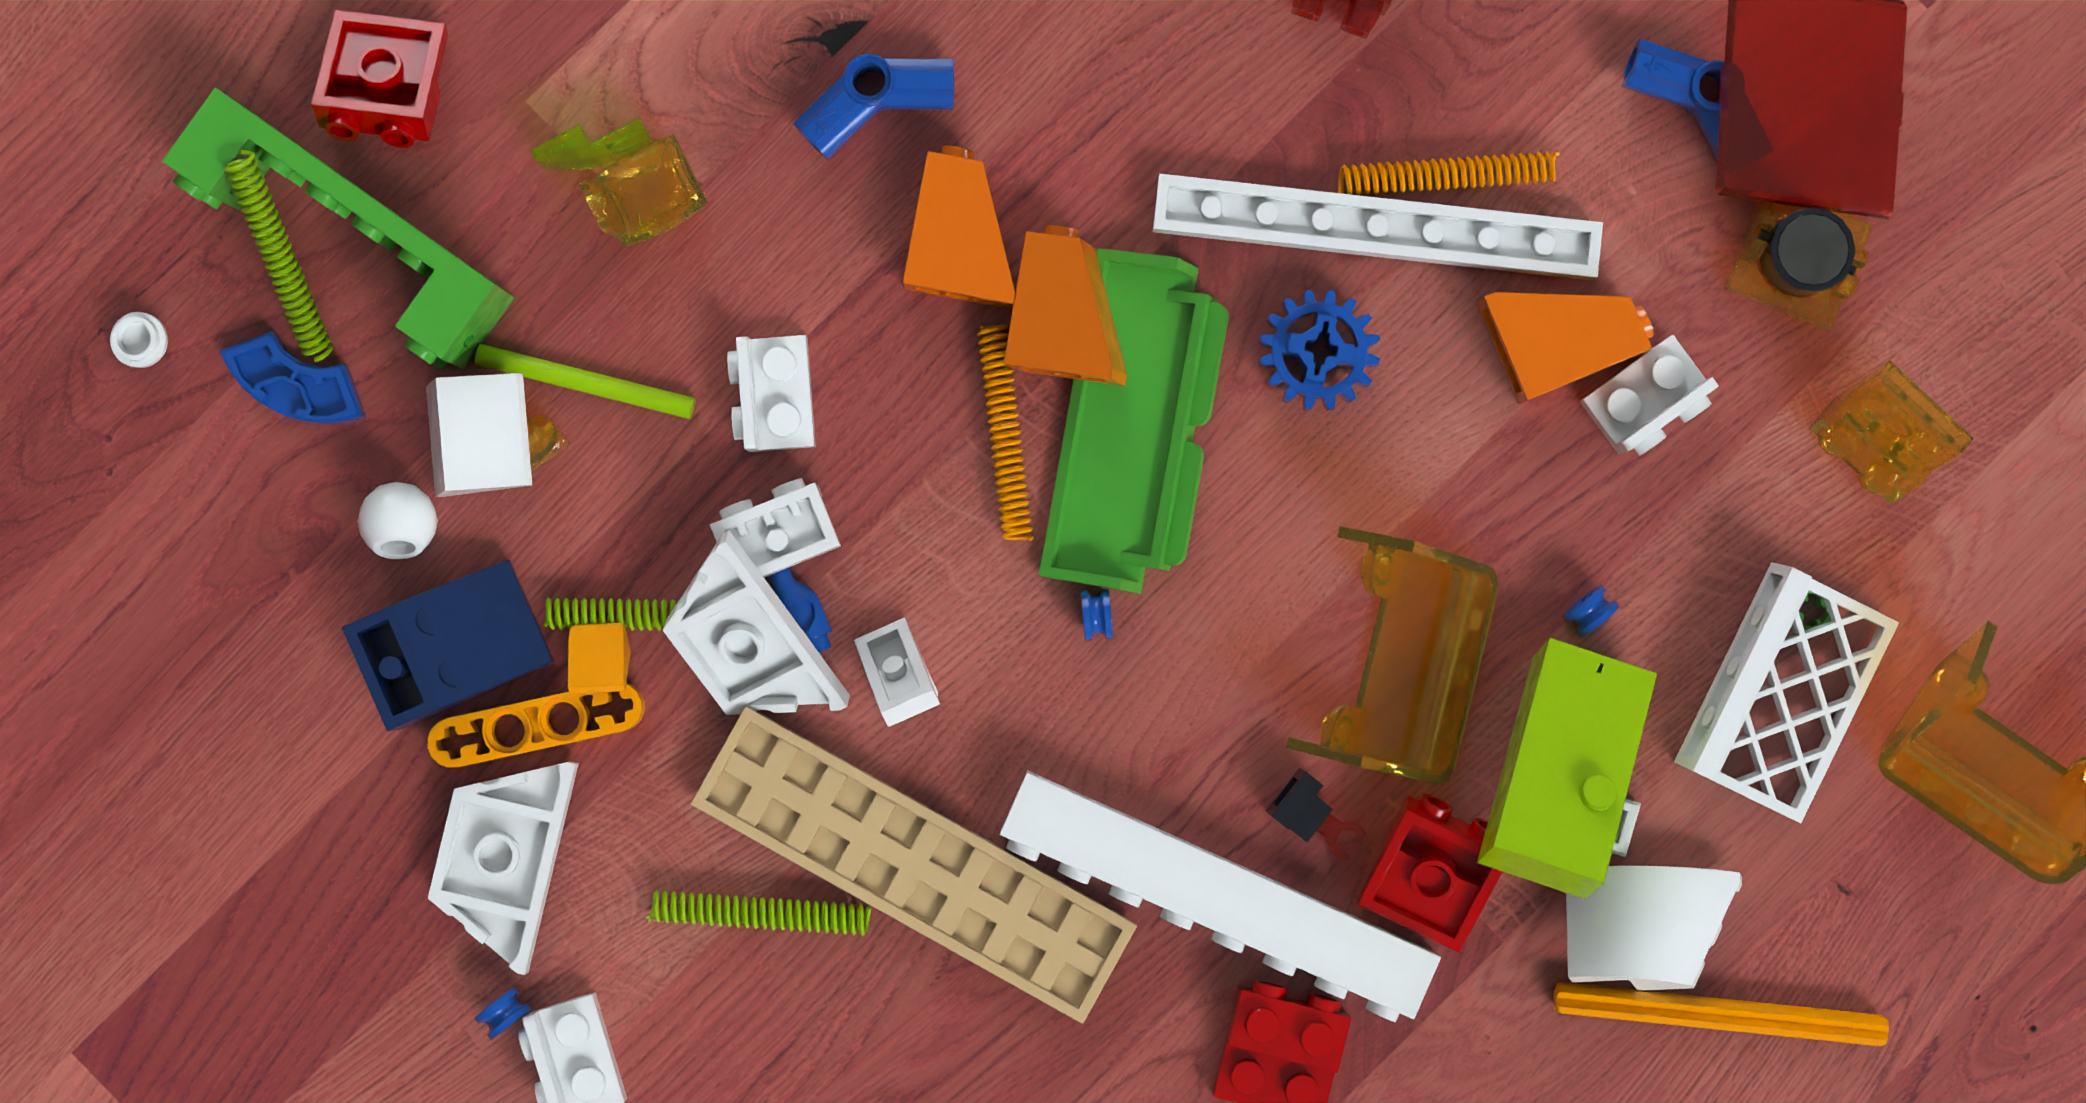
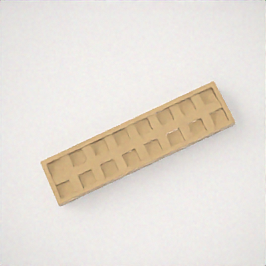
M745 706L691 803L697 809L1082 1024L1085 1022L1138 926L1137 923L747 706Z

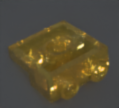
M1890 360L1834 398L1809 427L1818 436L1819 445L1827 454L1843 459L1858 474L1859 482L1866 491L1881 495L1890 504L1919 488L1932 471L1962 454L1974 439Z

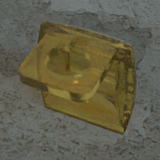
M675 135L637 148L611 164L592 181L586 179L579 183L601 230L606 234L619 238L624 247L643 242L673 229L708 204Z

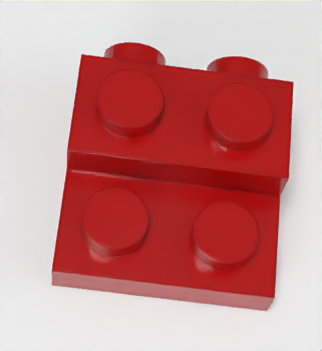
M335 10L311 102L319 128H325L328 135L343 141L356 140L359 133L380 135L385 143L398 148L411 147L414 144V140L429 142L440 98L437 81L448 38L445 23Z
M1423 794L1419 801L1407 795L1383 842V850L1358 897V905L1460 953L1503 872L1477 863L1488 821L1474 818L1470 825L1451 816L1453 808L1436 796Z
M1254 980L1253 988L1239 985L1212 1092L1213 1097L1236 1103H1328L1335 1072L1338 1073L1351 1022L1350 1015L1347 1012L1340 1011L1342 1002L1311 993L1308 995L1307 1002L1285 997L1286 987L1262 980Z

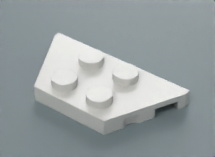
M727 531L722 534L668 616L663 632L726 715L741 714L745 706L754 711L768 710L773 713L796 712L798 705L829 704L830 711L846 708L850 694L732 533Z
M569 761L455 788L453 791L428 899L448 916H454L464 925L465 930L481 944L486 943L510 964L509 967L518 974L526 975L529 973L579 765L577 762Z

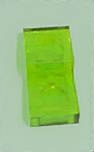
M638 118L595 142H592L588 133L579 124L533 148L530 152L534 160L542 168L566 171L598 168L619 163L652 150L657 145L646 125Z

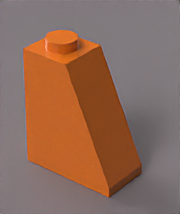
M944 145L941 148V153L927 151L903 278L905 290L1013 310L1015 290L983 161L974 160L973 151L956 146Z
M1046 225L1045 233L1026 231L1004 364L1021 372L1125 386L1127 373L1095 248L1078 238V230L1065 226Z
M1493 292L1476 302L1518 404H1522L1652 349L1648 339L1654 335L1651 321L1642 306L1635 308L1629 296Z

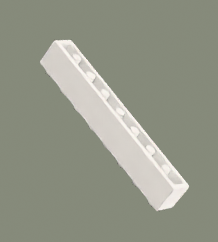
M1028 770L1000 831L1001 836L1009 839L1006 849L1022 857L1037 861L1040 853L1060 861L1061 863L1057 871L1067 877L1084 884L1089 883L1091 876L1112 885L1108 894L1123 902L1139 907L1142 899H1145L1163 907L1160 917L1170 923L1187 930H1191L1194 922L1214 930L1211 938L1212 941L1239 953H1242L1245 944L1266 953L1262 963L1290 976L1294 975L1296 968L1317 976L1314 983L1315 987L1336 997L1345 999L1349 990L1369 1000L1365 1009L1393 1022L1397 1021L1399 1014L1415 1019L1441 960V956L1428 948Z

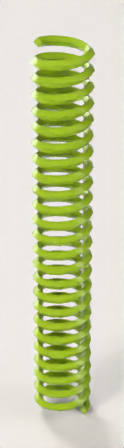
M241 150V154L249 155V158L232 161L224 168V171L230 172L227 179L233 181L230 187L235 188L234 195L240 197L237 203L244 205L241 209V212L247 213L244 219L251 221L248 228L254 229L251 236L256 237L254 243L260 246L258 252L263 254L261 260L266 261L264 267L270 270L268 276L274 277L271 283L277 285L274 291L280 293L278 299L283 301L281 307L286 309L284 315L289 317L288 323L293 325L291 331L296 332L294 338L299 340L297 346L302 348L300 353L309 356L322 351L328 346L327 351L314 357L315 362L321 361L329 356L334 348V345L330 343L331 337L326 335L327 329L323 327L324 321L320 319L321 314L317 312L318 306L313 304L315 299L310 296L311 290L307 288L308 282L304 280L305 275L301 273L302 267L297 264L298 258L294 257L295 251L291 249L292 243L288 241L289 235L284 233L285 227L281 225L282 219L278 217L279 211L274 208L275 203L271 201L272 195L267 192L268 186L264 184L265 178L260 176L262 170L257 168L258 162L254 160L255 154L248 150Z
M548 597L545 604L546 617L544 626H549L552 630L557 626L560 630H563L567 626L570 630V627L573 625L622 623L626 629L629 627L632 631L637 627L640 631H643L646 627L649 631H652L654 627L661 631L667 620V601L665 599L661 601L660 623L658 600L655 598L652 601V618L650 623L649 600L646 598L643 601V619L641 623L640 600L638 598L634 603L633 622L631 614L632 601L629 598L626 600V614L623 621V601L621 598L617 600L615 621L614 600L610 598L608 600L606 622L605 600L601 598L599 600V617L597 622L596 600L592 598L590 600V618L588 623L587 600L583 598L581 600V619L579 623V601L576 597L572 600L571 622L569 617L570 600L566 597L563 601L564 615L561 622V600L558 597L555 599V616L552 622V600ZM674 599L670 601V613L676 606Z
M655 890L653 892L651 913L646 919L648 922L655 919L657 923L663 919L666 923L673 920L675 924L681 920L684 925L689 921L695 925L699 921L702 926L708 921L710 926L717 922L720 927L726 923L729 928L733 924L737 928L744 924L746 929L751 925L757 929L761 925L764 930L770 925L773 931L778 926L784 931L788 926L791 932L797 926L799 932H802L806 927L809 933L815 928L817 933L824 929L825 933L828 934L832 929L835 934H838L841 930L844 935L850 930L853 936L859 930V933L864 936L869 926L871 907H866L864 917L863 905L861 903L858 904L855 917V906L851 902L848 906L846 918V905L842 902L839 906L837 918V904L833 901L828 918V903L824 901L821 906L819 919V902L815 900L810 919V902L807 899L804 902L801 919V901L797 899L792 919V900L790 898L786 901L783 917L782 898L778 899L776 915L774 914L775 900L772 897L769 899L766 915V899L764 897L760 898L757 915V898L753 896L748 916V898L745 895L742 898L739 916V897L735 895L730 916V896L727 894L724 897L721 916V895L717 894L712 916V895L709 893L703 916L704 895L702 893L698 894L697 907L694 914L695 894L693 892L689 894L687 912H685L686 894L684 891L680 893L677 912V893L673 891L668 912V892L665 890L662 893L659 912V891Z

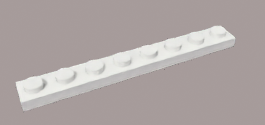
M1160 173L1153 222V232L1591 281L1598 278L1603 222Z

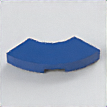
M273 331L220 350L225 364L241 387L258 402L282 415L318 424H340L366 418L351 373L345 364L319 367L303 363L287 351L278 334Z

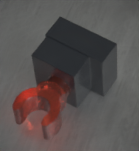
M1299 768L1265 812L1306 842L1318 831L1326 838L1327 847L1333 855L1342 860H1348L1349 855L1338 847L1337 838L1339 834L1345 830H1352L1359 837L1365 838L1366 832L1357 823L1351 820H1339L1332 815L1333 809L1316 796L1324 785Z

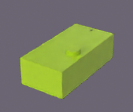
M1549 638L1531 661L1477 863L1586 899L1604 884L1657 673L1553 638Z

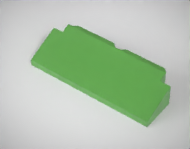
M1097 248L1096 254L1127 373L1126 385L1119 386L1077 379L1073 380L1039 576L1141 594L1146 567L1170 571L1171 566L1181 564L1187 556L1204 461V451L1200 445L1193 442L1195 426L1205 425L1212 415L1229 313L1225 306L1217 303L1218 299L1208 294L1195 293L1199 268L1178 257Z

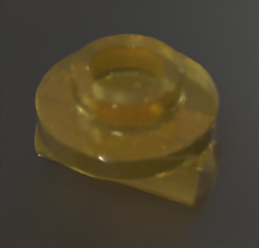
M537 416L527 419L532 473L570 445L562 431L548 418Z

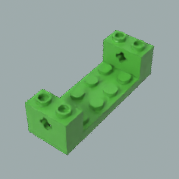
M215 87L162 160L163 163L178 173L172 182L197 200L204 201L216 210L224 202L240 211L243 205L237 203L240 197L234 195L236 189L230 187L233 181L227 179L230 172L224 171V168L232 161L249 158V155H242L241 150H248L255 154L254 160L258 162L257 168L262 170L260 175L262 177L271 168L299 187H302L305 181L308 180L310 184L304 192L345 219L348 218L351 212L355 213L356 216L350 223L352 226L390 251L393 250L396 244L403 247L396 257L423 276L429 278L395 327L409 336L403 345L432 365L433 363L443 370L448 363H451L464 370L475 355L479 344L484 342L515 297L255 113Z

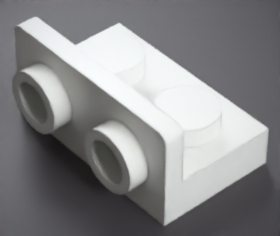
M806 335L750 339L748 336L736 337L737 351H728L727 353L730 384H739L741 406L732 407L734 440H743L744 449L748 452L816 447L808 337Z
M1671 335L1579 402L1618 455L1629 452L1634 448L1640 456L1667 437L1661 428L1677 416L1686 423L1708 408L1712 403L1706 395L1719 387L1713 377L1705 379L1675 336Z
M802 478L772 489L771 492L774 499L753 507L751 499L732 504L719 511L722 520L710 524L716 542H718L722 534L730 531L763 577L841 547L823 502L819 486L815 482L805 486Z
M596 992L531 1011L523 1017L524 1028L519 1029L518 1035L526 1060L535 1061L540 1082H536L534 1086L537 1103H623L627 1100Z

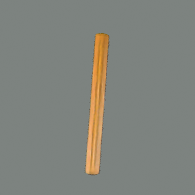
M1568 982L1556 983L1553 993L1554 1010L1560 1014L1871 1046H1884L1888 1040V1019L1879 1014L1646 990L1637 991L1636 989Z

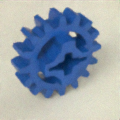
M1311 290L1305 291L1302 299L1303 305L1300 307L1290 298H1287L1282 303L1287 316L1282 318L1271 314L1266 321L1275 330L1274 335L1265 334L1259 337V344L1271 348L1270 354L1259 359V366L1273 367L1275 371L1267 381V385L1270 388L1282 383L1287 388L1282 399L1285 403L1291 401L1296 395L1302 396L1304 411H1310L1316 399H1322L1326 411H1332L1335 409V396L1339 394L1346 402L1351 403L1356 399L1352 385L1355 383L1358 386L1367 388L1372 382L1370 377L1363 372L1364 367H1376L1380 362V358L1368 354V348L1380 341L1379 335H1365L1363 330L1372 317L1370 314H1366L1356 319L1351 314L1356 300L1350 298L1340 307L1335 304L1336 297L1333 290H1328L1322 302H1316ZM1315 315L1312 328L1303 334L1286 333L1288 328L1300 318ZM1337 320L1349 330L1354 344L1343 341L1335 329ZM1324 328L1322 339H1325L1324 348L1333 351V356H1327L1316 369L1314 375L1316 364L1313 363L1314 356L1310 351H1305V346L1312 345ZM1282 355L1294 359L1303 372L1301 382L1295 379L1288 371ZM1335 367L1351 369L1347 377L1338 384L1323 387L1326 374Z

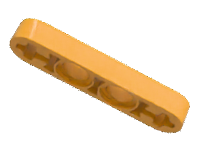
M626 682L625 691H619L622 699L632 700L633 709L625 712V721L622 723H618V718L614 714L595 717V721L599 725L597 730H590L591 712L584 700V696H593V707L612 702V692L577 694L565 692L450 717L439 721L431 729L428 736V750L431 757L438 764L447 768H455L618 733L635 727L642 720L645 712V700L640 690ZM561 702L572 704L579 714L577 728L568 735L555 732L549 723L551 709ZM506 714L517 716L523 722L525 728L523 739L518 745L513 747L501 744L495 735L497 721ZM483 719L482 736L490 750L489 753H481L482 742L463 746L460 749V758H455L453 750H443L441 740L450 737V727L455 726V731L458 735L475 733L480 731L475 721Z

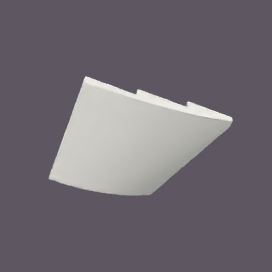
M1608 866L1604 884L1586 899L1566 893L1568 978L1572 982L1629 980L1637 991L1694 988L1704 968L1705 956L1709 948L1715 944L1722 929V920L1735 892H1739L1742 886L1740 872L1669 866Z

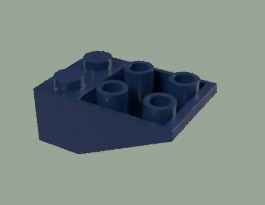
M509 559L390 605L342 627L387 731L404 729L554 662V658Z

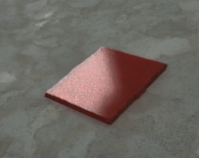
M1728 1L1724 67L1721 68L1719 93L1721 114L1715 186L1718 195L1804 208L1813 207L1832 212L1881 219L1890 218L1894 212L1899 126H1902L1904 102L1902 82L1907 23V6L1904 1Z

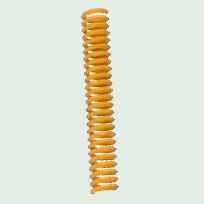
M1557 150L1552 154L1545 151L1542 155L1537 151L1534 155L1528 152L1524 156L1520 152L1517 156L1511 153L1508 157L1501 154L1499 158L1493 154L1490 158L1484 155L1481 159L1476 155L1473 159L1469 156L1464 160L1457 157L1454 161L1449 157L1446 161L1440 158L1437 162L1432 158L1429 162L1422 159L1420 163L1413 160L1411 164L1405 160L1402 165L1398 161L1393 165L1389 161L1385 165L1378 162L1376 166L1370 162L1367 167L1361 163L1358 168L1354 164L1349 168L1344 164L1339 171L1338 193L1344 194L1345 174L1347 194L1353 195L1354 174L1356 194L1361 195L1363 174L1365 194L1368 196L1370 194V176L1372 174L1373 189L1377 195L1379 193L1380 173L1382 192L1386 195L1388 192L1389 171L1391 192L1395 194L1397 192V170L1400 191L1402 193L1406 191V170L1409 191L1412 193L1415 190L1414 172L1416 170L1417 188L1421 192L1423 190V169L1426 175V189L1430 192L1432 189V167L1435 175V189L1439 191L1441 189V166L1444 176V188L1446 190L1450 188V166L1453 188L1456 190L1459 187L1458 168L1460 166L1461 185L1465 189L1468 186L1467 165L1470 171V186L1474 189L1476 187V164L1479 171V186L1483 188L1485 186V162L1488 171V185L1490 187L1494 185V162L1497 185L1500 187L1503 184L1502 164L1504 162L1505 183L1510 186L1512 183L1511 162H1513L1514 183L1518 186L1521 181L1520 160L1523 166V183L1527 185L1529 183V159L1532 167V182L1536 184L1538 182V158L1541 182L1544 184L1547 181L1546 160L1548 158L1549 180L1554 183L1556 180L1555 159L1560 153Z
M981 324L979 327L981 330L977 333V336L982 338L978 345L983 347L979 351L983 355L980 362L985 364L981 371L987 373L982 377L987 382L983 388L988 391L984 397L989 399L985 405L991 408L986 414L992 417L987 423L993 426L988 430L993 434L989 440L995 443L990 449L997 452L991 458L997 461L993 465L998 470L994 473V476L999 478L995 485L1002 487L996 491L999 496H1002L997 502L1003 505L998 509L1000 513H1003L999 520L1007 522L1000 527L1003 531H1007L1001 537L1004 540L1031 541L1034 536L1023 533L1031 532L1033 528L1031 526H1018L1031 522L1032 519L1030 517H1018L1029 514L1031 510L1029 508H1017L1029 504L1030 501L1027 499H1017L1026 497L1029 493L1025 490L1012 491L1025 488L1028 485L1026 482H1012L1024 479L1027 476L1026 474L1011 473L1024 470L1026 466L1023 464L1007 465L1021 462L1024 459L1022 455L1007 456L1021 453L1023 451L1022 447H1006L1022 442L1020 438H1006L1019 435L1021 431L1019 429L1001 430L1016 427L1020 424L1018 420L1001 421L1016 418L1019 415L1018 412H1001L1016 409L1018 406L1016 403L1001 402L1015 400L1017 396L1015 394L996 395L1016 389L1013 385L996 386L1013 382L1015 380L1013 377L996 376L1011 374L1014 370L1012 368L994 369L995 367L1005 366L1004 359L991 360L1005 357L1006 351L991 350L1005 348L1007 342L990 341L1006 339L1009 334H987L1006 330L1009 326L1006 324Z

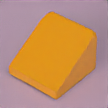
M622 623L584 624L570 627L568 637L569 694L625 691L631 649L626 628Z

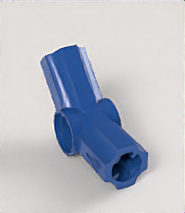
M1642 39L1636 41L1623 73L1622 87L1684 107L1687 112L1694 115L1724 175L1771 152L1741 93L1742 81L1740 74L1734 66L1719 60L1709 62ZM1703 75L1710 76L1718 82L1721 93L1717 103L1709 102L1701 95L1699 82Z
M870 53L859 55L849 62L844 74L793 125L828 160L877 112L885 109L954 110V59H885ZM871 71L881 74L885 78V85L881 92L873 96H865L856 91V81L862 74Z

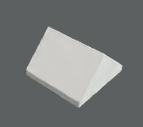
M523 374L435 378L426 386L435 497L532 486Z

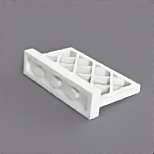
M1771 562L1674 763L1794 821L1802 823L1899 622L1812 579V576L1794 567ZM1809 591L1824 598L1827 606L1826 611L1827 613L1829 612L1832 621L1819 626L1816 625V627L1813 626V628L1804 631L1799 609ZM1837 606L1851 613L1840 616ZM1860 619H1865L1877 625L1878 627L1869 646L1852 653L1844 625ZM1792 627L1793 634L1787 636L1790 628ZM1833 630L1841 657L1815 666L1807 639ZM1797 643L1805 671L1779 680L1774 660L1780 649ZM1861 661L1858 668L1856 669L1855 663ZM1844 667L1849 687L1843 698L1827 703L1819 676ZM1767 677L1769 684L1762 686ZM1808 680L1816 708L1791 717L1783 689ZM1772 694L1780 721L1754 730L1749 714L1751 707L1756 699ZM1836 711V713H1835V715H1834V717H1833V719H1832L1830 713ZM1820 718L1825 734L1820 746L1802 753L1794 726ZM1741 728H1743L1744 734L1738 736ZM1784 731L1792 758L1766 767L1758 740ZM1748 744L1756 771L1735 779L1720 772L1730 751ZM1811 762L1807 770L1806 763ZM1795 768L1800 787L1791 805H1787L1776 799L1770 777ZM1759 781L1762 792L1748 785Z

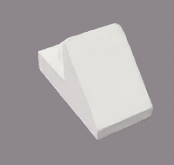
M905 617L854 640L878 707L888 727L940 705L937 697L938 691Z

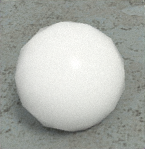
M402 482L379 485L363 501L357 520L360 535L366 545L377 555L388 559H407L420 554L434 537L438 522L436 510L430 498L415 485Z

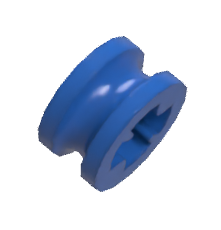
M1598 585L1590 590L1562 615L1566 622L1571 620L1577 624L1578 629L1576 633L1580 638L1599 627L1619 608L1616 601L1609 602L1605 599L1604 592L1606 589L1602 585Z
M1101 589V593L1096 596L1090 595L1088 590L1081 591L1085 641L1092 640V637L1098 633L1103 634L1106 639H1113L1109 589Z
M515 986L474 1018L478 1024L486 1023L488 1025L489 1033L487 1036L491 1040L532 1009L528 1003L521 1004L517 1000L519 991Z

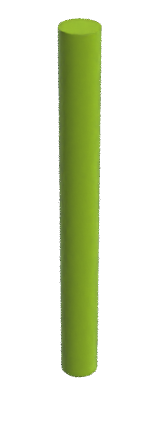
M481 343L475 355V365L509 374L521 373L523 377L686 419L692 418L696 404V398Z

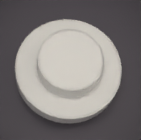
M132 312L124 315L115 323L110 335V345L114 355L122 363L135 368H145L154 365L163 357L168 345V335L162 322L155 316L144 312Z

